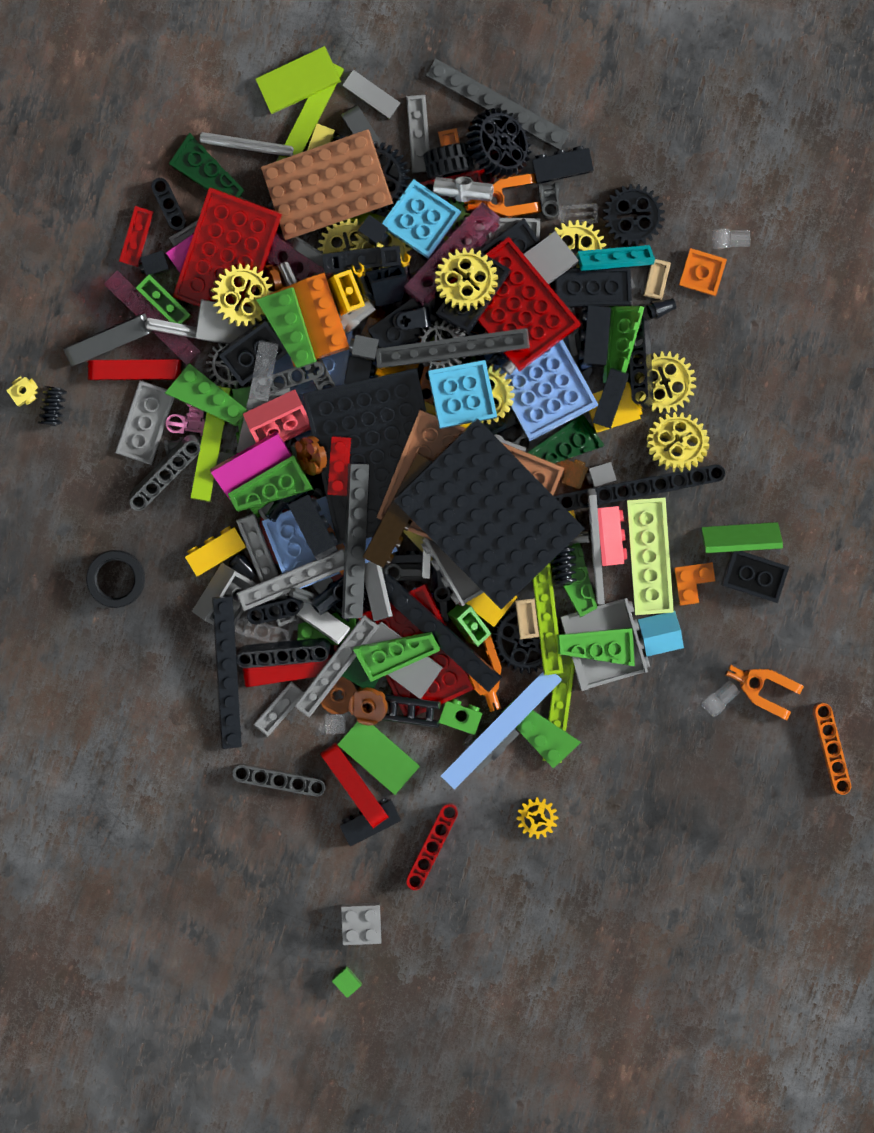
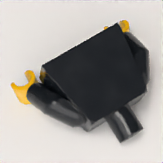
M404 253L405 259L403 261L401 259L402 265L365 272V276L363 275L364 266L360 262L359 271H355L354 266L351 265L352 272L358 276L357 281L361 292L368 300L374 301L376 306H381V309L384 311L391 310L392 303L403 300V294L411 284L410 268L407 267L410 256L407 253Z

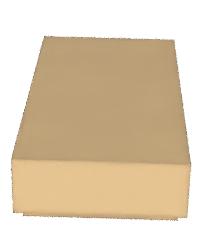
M655 259L654 265H650L643 296L662 300L671 265L670 262Z
M535 599L515 601L520 639L539 637Z

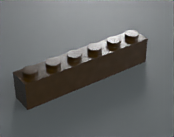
M417 453L394 498L433 460ZM393 500L363 555V558L384 568L385 564L390 565L394 557L391 554L394 547L399 548L403 540L401 537L403 530L408 531L412 523L410 517Z

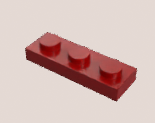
M135 206L119 262L135 267L139 266L154 211Z
M332 436L327 495L347 496L351 437Z

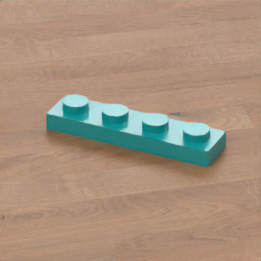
M650 245L578 251L576 255L581 271L654 265L655 262Z

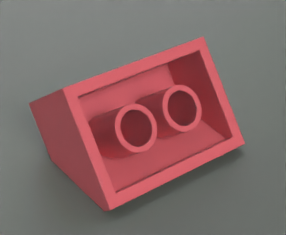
M295 389L243 413L256 443L276 431L283 442L311 430L308 414Z
M619 506L598 508L602 566L624 564V560H627V550L622 545V541H625V530L621 529L620 522L624 521L623 510H619Z

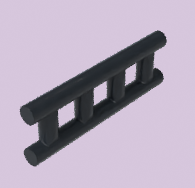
M385 694L386 701L390 702L389 714L386 713L382 719L383 721L439 727V720H433L434 709H440L441 702ZM397 704L408 705L407 716L397 715ZM416 706L426 707V719L415 717Z

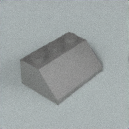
M221 563L192 612L204 621L214 625L212 597L232 596L235 626L244 611L236 593L255 586L257 583L226 564Z

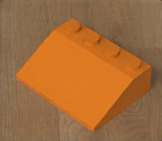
M325 273L306 278L269 294L271 295L291 287L294 288L316 360L349 349V344Z

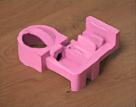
M186 404L189 407V413H186L187 416L172 414L166 420V427L172 433L184 434L185 431L200 433V436L203 434L205 424L204 411L189 404ZM177 416L182 420V423L172 422L170 419ZM170 425L179 426L182 428L179 430H174L170 427Z

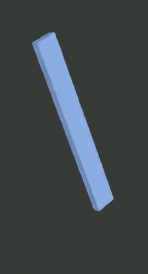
M543 671L461 754L441 777L455 790L562 679L557 674L544 675Z

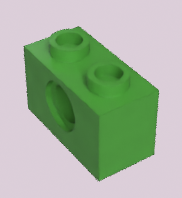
M458 604L447 614L466 641L477 647L491 635L477 613L468 604L464 606Z
M456 699L445 702L439 723L475 735L482 716V712L479 711L480 708L470 704L468 707L462 706V702ZM460 710L465 711L467 714L466 719L463 721H459L455 717L456 713Z

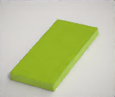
M325 46L256 78L271 114L341 82Z

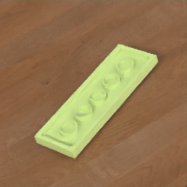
M666 498L627 500L635 615L673 613Z

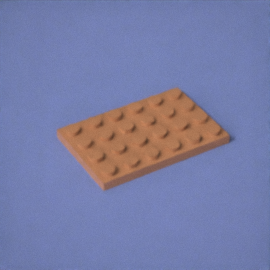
M364 130L261 167L275 211L282 213L280 226L285 240L393 204L369 130Z

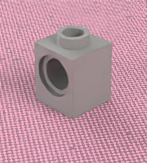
M611 462L589 468V473L586 474L589 485L593 484V487L616 481Z

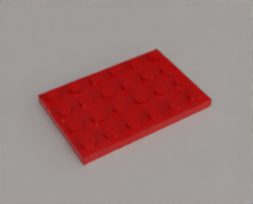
M210 187L173 297L200 307L201 299L216 301L211 299V297L216 295L211 289L217 288L213 282L220 281L217 276L219 274L224 275L223 270L227 269L230 272V266L232 265L237 270L238 264H241L244 269L249 264L250 270L256 266V273L263 271L282 213ZM234 278V285L241 287L242 281L239 278ZM247 280L244 291L239 293L241 298L237 305H240L241 300L246 298L244 293L250 284V280ZM252 286L251 292L253 295H255L257 287ZM227 295L226 302L234 304V298Z
M508 237L485 254L509 268L511 273L478 322L487 333L528 329L529 349L503 352L520 372L581 326V323L510 237ZM455 277L449 283L454 284L458 279Z
M427 584L409 592L445 624ZM391 603L392 617L374 621L371 610L363 613V616L366 615L377 625L383 622L401 637L423 634ZM440 649L439 652L428 656L441 665L443 669L421 699L439 701L443 704L475 689L469 674L444 651ZM385 675L394 696L419 699L389 675ZM399 704L403 715L407 716L408 705ZM416 706L415 716L426 712V707Z

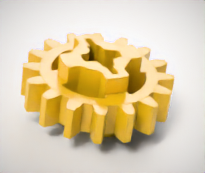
M538 797L535 798L534 802L529 798V804L522 803L524 809H518V812L521 814V816L516 817L517 820H521L518 827H524L522 833L524 834L528 831L530 838L533 834L536 835L537 839H539L540 834L547 837L546 832L553 833L551 827H557V824L553 822L558 819V816L553 815L557 810L556 808L551 809V802L545 804V798L541 802ZM538 805L537 809L533 811L528 810L530 807ZM545 808L550 813V819L544 815ZM538 813H540V817L543 820H538L537 823H535V820L532 816H536ZM524 817L530 819V828L526 825ZM541 825H546V826H547L546 828H544V829H542V830L536 831L537 828H538L539 826H541Z

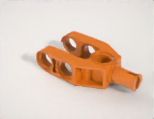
M535 174L513 176L507 179L501 178L493 184V196L497 199L496 205L490 201L471 199L468 202H464V204H468L465 206V209L468 211L483 208L485 213L500 218L542 212L540 202L506 207L502 189L515 186V188L526 184H536Z
M490 635L483 643L491 667L501 675L502 667ZM470 676L475 690L480 695L485 696L489 711H495L493 703L496 710L501 709L496 694L500 681L490 692H487Z
M733 665L728 667L729 670L735 673L726 671L725 676L739 681L741 689L753 704L788 720L791 711L760 697L758 693L762 689L765 679H769L799 695L804 688L803 685L771 669H748V671L744 672ZM756 677L758 685L755 688H751L749 681L751 678Z

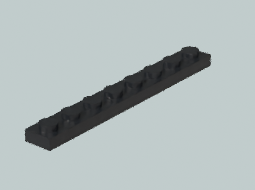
M387 574L384 577L389 602L423 633L431 632L440 649L487 692H490L502 676L390 574Z
M212 597L221 748L242 747L233 597Z

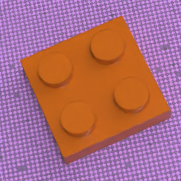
M690 248L679 286L716 296L727 259Z

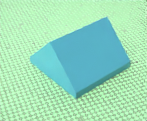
M675 611L673 613H663L638 619L647 657L684 648L681 628Z

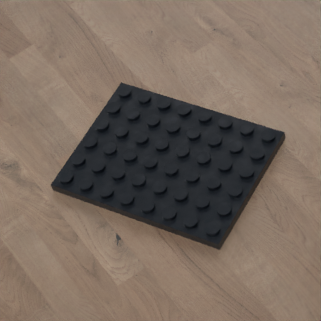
M417 368L303 393L312 436L318 438L319 441L317 443L320 447L323 446L326 451L327 464L325 468H322L323 472L321 475L335 536L339 544L345 543L347 496L327 495L332 436L351 437L349 464H369L366 538L373 537L382 521L376 517L420 410L427 412Z
M478 418L393 499L500 609H503L585 529Z

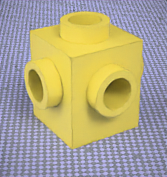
M21 376L12 382L13 386L6 390L19 407L25 403L29 405L37 399L35 396L39 394L36 390L38 386L32 378L29 380L27 377L22 379ZM26 388V392L23 394L22 389Z

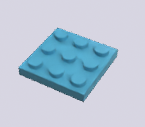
M413 179L405 190L406 194H402L401 200L397 201L382 224L388 228L390 234L429 259L460 216L461 211Z
M486 360L428 371L439 429L472 423L476 418L480 421L497 418Z

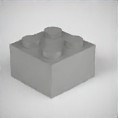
M380 903L342 904L343 945L381 944Z

